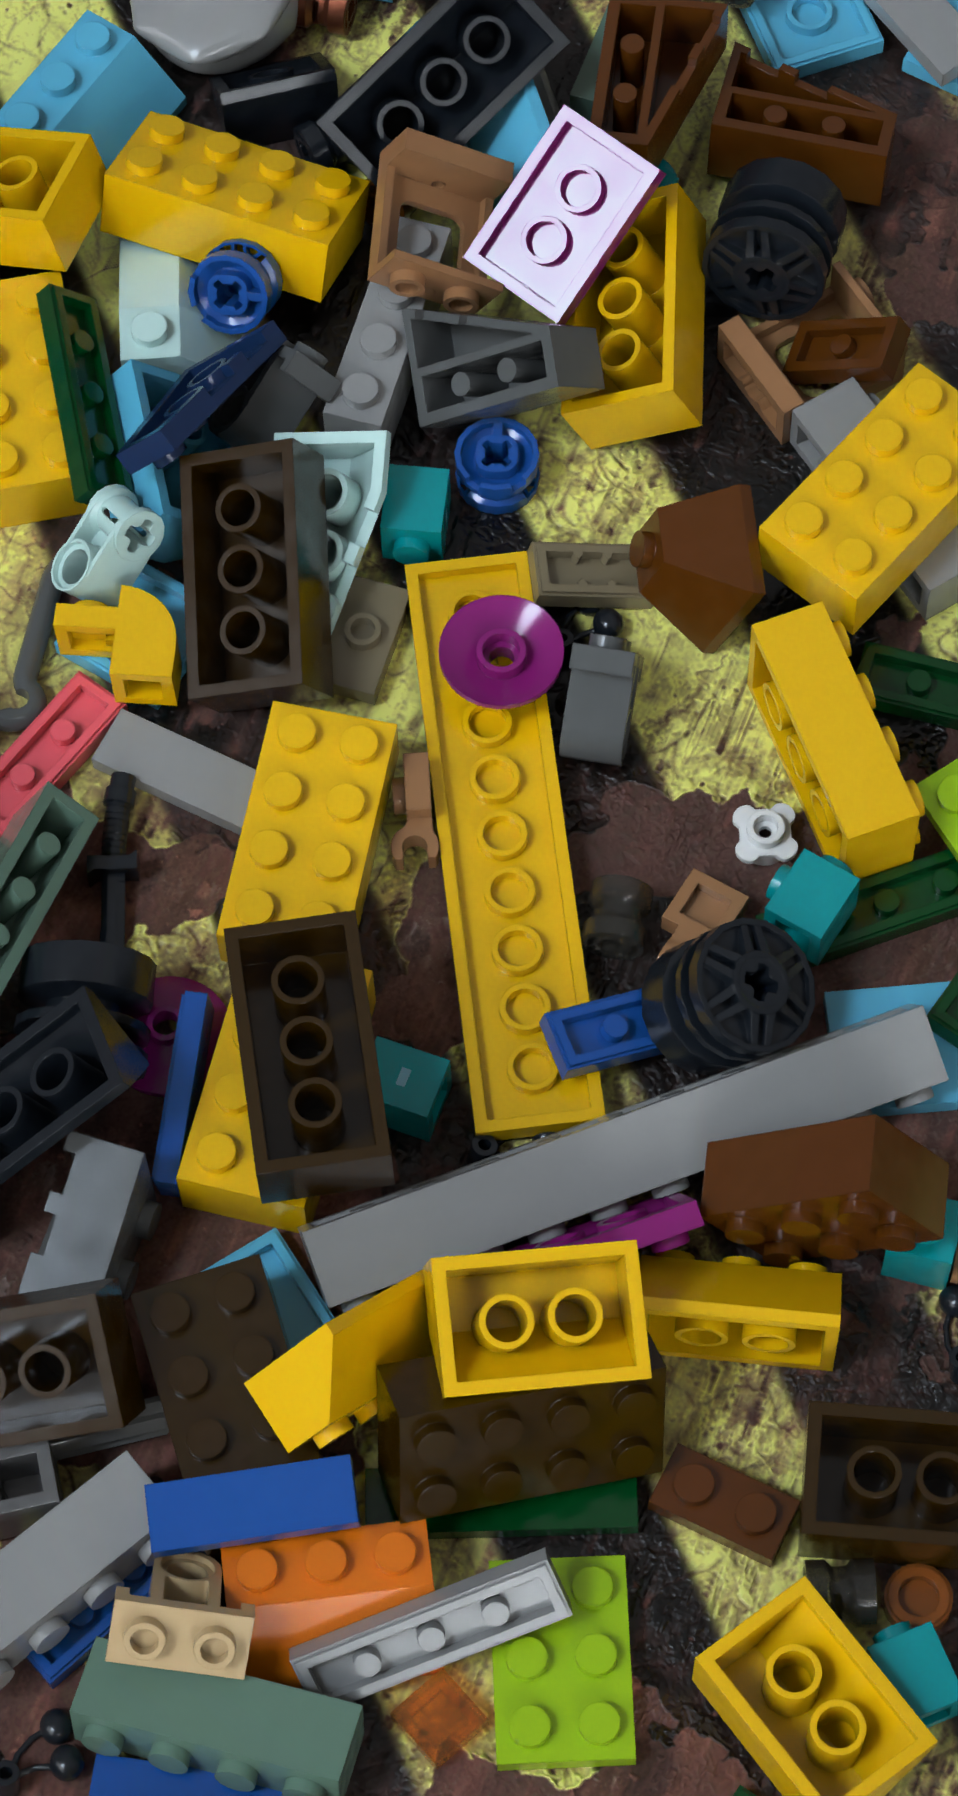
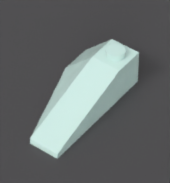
M120 238L119 332L121 366L130 359L181 375L189 367L241 338L243 333L229 335L213 330L201 321L204 317L197 306H191L188 294L189 280L199 263Z
M387 430L274 433V441L294 438L324 456L331 635L387 494L392 434Z

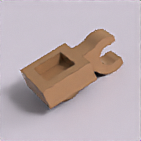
M428 752L403 753L404 777L392 778L394 816L406 815L407 822L392 838V863L396 871L404 870L405 851L410 847L418 846L426 850L429 868H437L440 854L438 838L433 830Z
M693 868L662 915L661 928L670 932L672 936L663 946L657 959L665 951L683 942L697 938L700 934L708 932L719 925L742 918L748 909L749 896Z

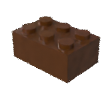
M877 1114L707 1142L700 1213L703 1220L725 1232V1237L728 1240L746 1245L762 1255L765 1263L776 1267L788 1268L793 1263L803 1262V1259L823 1256L837 1260H849L856 1258L859 1251L879 1248L895 1252L910 1251L915 1248L916 1243L943 1239L949 1163Z

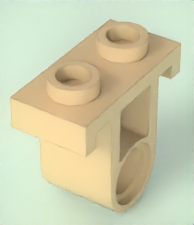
M191 1552L155 1558L148 1597L131 1595L129 1587L116 1586L105 1661L244 1680L255 1620V1605L241 1603V1609L220 1607L222 1568L214 1558L204 1553Z

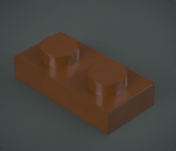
M900 316L801 321L782 372L795 385L842 383L851 377H854L857 382L893 381L911 329Z
M678 1443L648 1501V1509L771 1568L800 1509L801 1501Z

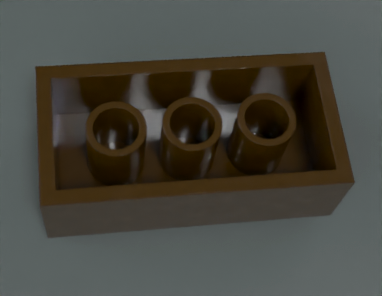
M294 438L179 456L188 700L219 713L269 707L272 706L273 701L291 704L334 698L324 456Z
M355 910L223 929L255 1170L262 1204L395 1185Z
M259 1254L130 1294L183 1479L323 1458L321 1449L319 1450L313 1439L288 1453L244 1385L247 1380L291 1349L269 1275ZM220 1548L205 1550L207 1556L214 1558L219 1564H222Z
M118 1277L0 1297V1448L124 1428L146 1409Z
M648 1330L647 1337L652 1378L648 1380L443 1399L434 1355L378 1365V1472L400 1524L662 1472L667 1367Z
M809 1400L805 1427L797 1556L897 1565L919 1563L934 1568L958 1570V1412Z

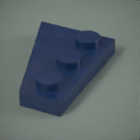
M274 320L269 321L189 367L181 374L116 454V457L130 475L153 463L156 469H161L177 459L186 450L187 446L184 444V441L201 429L209 421V416L287 340Z

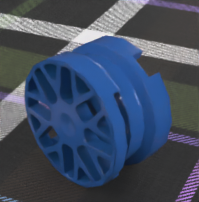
M242 238L225 240L214 247L206 258L198 264L196 270L190 276L188 294L191 306H197L203 315L202 322L215 331L229 335L241 334L258 326L265 315L273 309L281 297L283 279L278 263L268 250L257 242ZM237 244L243 246V252L237 251ZM231 245V250H226L223 246ZM250 248L255 249L257 253L251 254ZM263 255L265 258L259 262L257 258Z
M492 417L475 422L468 426L460 435L454 451L455 476L458 492L465 502L480 512L494 515L512 513L527 505L536 494L540 481L538 443L529 428L514 419ZM460 484H463L468 488L464 491ZM527 486H534L530 492L526 489Z

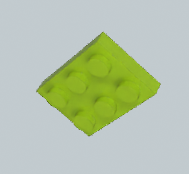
M625 1555L550 1558L569 1597L573 1615L492 1647L497 1771L636 1765ZM511 1560L488 1561L489 1569Z

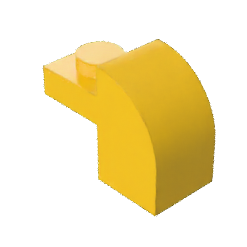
M121 585L118 607L107 606L95 600H81L75 604L56 603L53 627L60 654L111 658L109 675L115 702L177 706L182 661L174 621L168 609L161 601L142 589Z

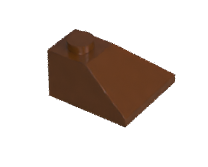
M737 484L659 507L632 537L629 557L631 565L637 570L639 592L702 653L714 654L766 595L751 485Z

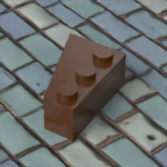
M609 0L590 122L658 168L726 49L729 4L695 0Z
M735 42L711 123L707 174L732 178L739 168L756 159L783 157L805 162L826 174L841 190L844 200L880 206L891 164L898 114L833 85L828 91H824L800 80V70L784 63L779 70L751 58V48Z

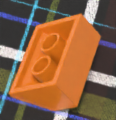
M426 1519L402 1524L399 1521L363 1525L352 1529L220 1548L226 1607L241 1609V1603L255 1605V1620L245 1675L303 1689L289 1661V1648L435 1591ZM444 1666L420 1676L444 1674Z

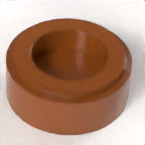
M919 1563L909 1564L896 1570L889 1578L883 1595V1610L891 1625L910 1621L912 1628L931 1621L936 1632L948 1620L953 1604V1592L947 1578L936 1568Z

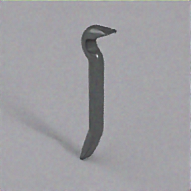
M55 556L43 570L13 674L16 694L24 697L28 702L21 708L10 707L0 710V731L18 732L25 730L47 706L46 694L37 680L53 626L56 603L60 602L62 591L56 589L51 578L52 563Z

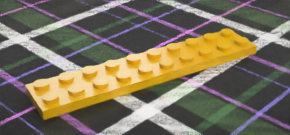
M527 551L404 565L475 1136L492 1135L496 1141L533 1137L544 1132H559L605 1115L600 1072L596 1071L562 1080L539 1024L544 1013L590 1002L547 693L531 703L516 708H485L473 704L457 694L446 681L439 663V641L443 629L450 618L463 606L474 600L492 595H511L534 602ZM497 657L491 662L492 665L500 667L513 663L507 657Z

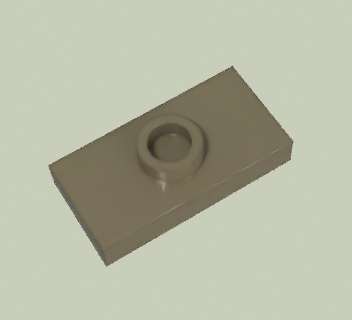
M531 542L527 550L533 600L539 606L651 609L653 607L639 592L637 570L631 565L629 557L630 544Z
M354 576L331 635L333 691L335 695L375 705L409 612L407 589Z

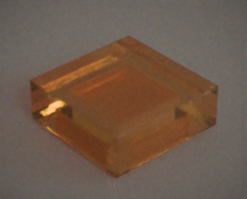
M443 1668L390 1713L391 1720L436 1770L489 1725L488 1718Z

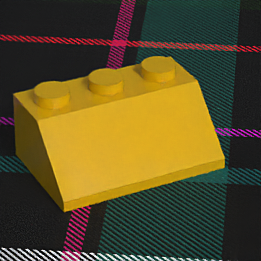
M637 1240L430 1258L423 1266L429 1336L443 1399L648 1380L652 1378Z
M668 1250L656 1253L655 1256L641 1255L640 1273L646 1328L660 1355L833 1372L841 1321V1273L828 1272L826 1267L810 1262L793 1263L788 1268L761 1266L760 1261L745 1256H729L723 1258L722 1262L695 1260L692 1254L681 1250Z
M423 1269L325 1323L244 1383L288 1453L312 1439L319 1450L326 1447L354 1428L349 1419L352 1415L356 1417L360 1425L377 1416L378 1365L433 1355L429 1336Z
M806 1576L802 1577L695 1657L692 1681L782 1796H885L938 1743V1740Z

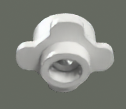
M777 803L770 809H754L750 805H743L737 808L732 818L733 825L739 829V842L735 847L737 858L743 863H754L761 866L792 860L798 852V843L791 835V825L795 821L794 810L784 803ZM767 829L771 832V835L764 838L760 836L759 832Z

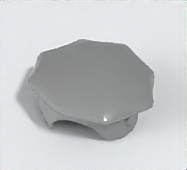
M130 0L135 32L152 43L163 56L175 65L199 74H228L258 63L275 51L293 33L297 24L298 0Z

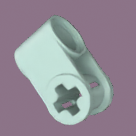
M119 484L105 486L90 499L85 513L69 539L57 552L51 569L52 583L56 589L78 599L95 600L107 606L118 607L121 585L133 587L149 558L162 542L165 528L162 518L150 508L139 507L136 495L126 486ZM107 508L118 519H110L105 515L104 509ZM132 526H140L146 531V536L143 537Z

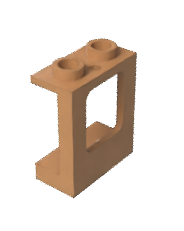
M407 127L380 152L367 281L389 287L391 292L399 296H418L443 304L446 310L455 313L476 314L503 292V283L487 279V274L465 260L463 256L493 212L494 200L511 185L514 163ZM401 205L422 209L449 218L458 224L460 240L457 268L396 249Z
M841 261L832 264L830 286L824 289L822 297L810 311L793 319L766 320L751 329L748 328L739 315L718 325L717 359L780 444L783 445L790 441L792 410L815 397L805 395L799 386L793 384L782 372L784 367L777 359L776 351L794 341L801 321L883 316L875 307L873 295L867 284L860 277L853 278ZM907 343L893 381L858 382L866 394H877L903 379L905 356L908 351Z

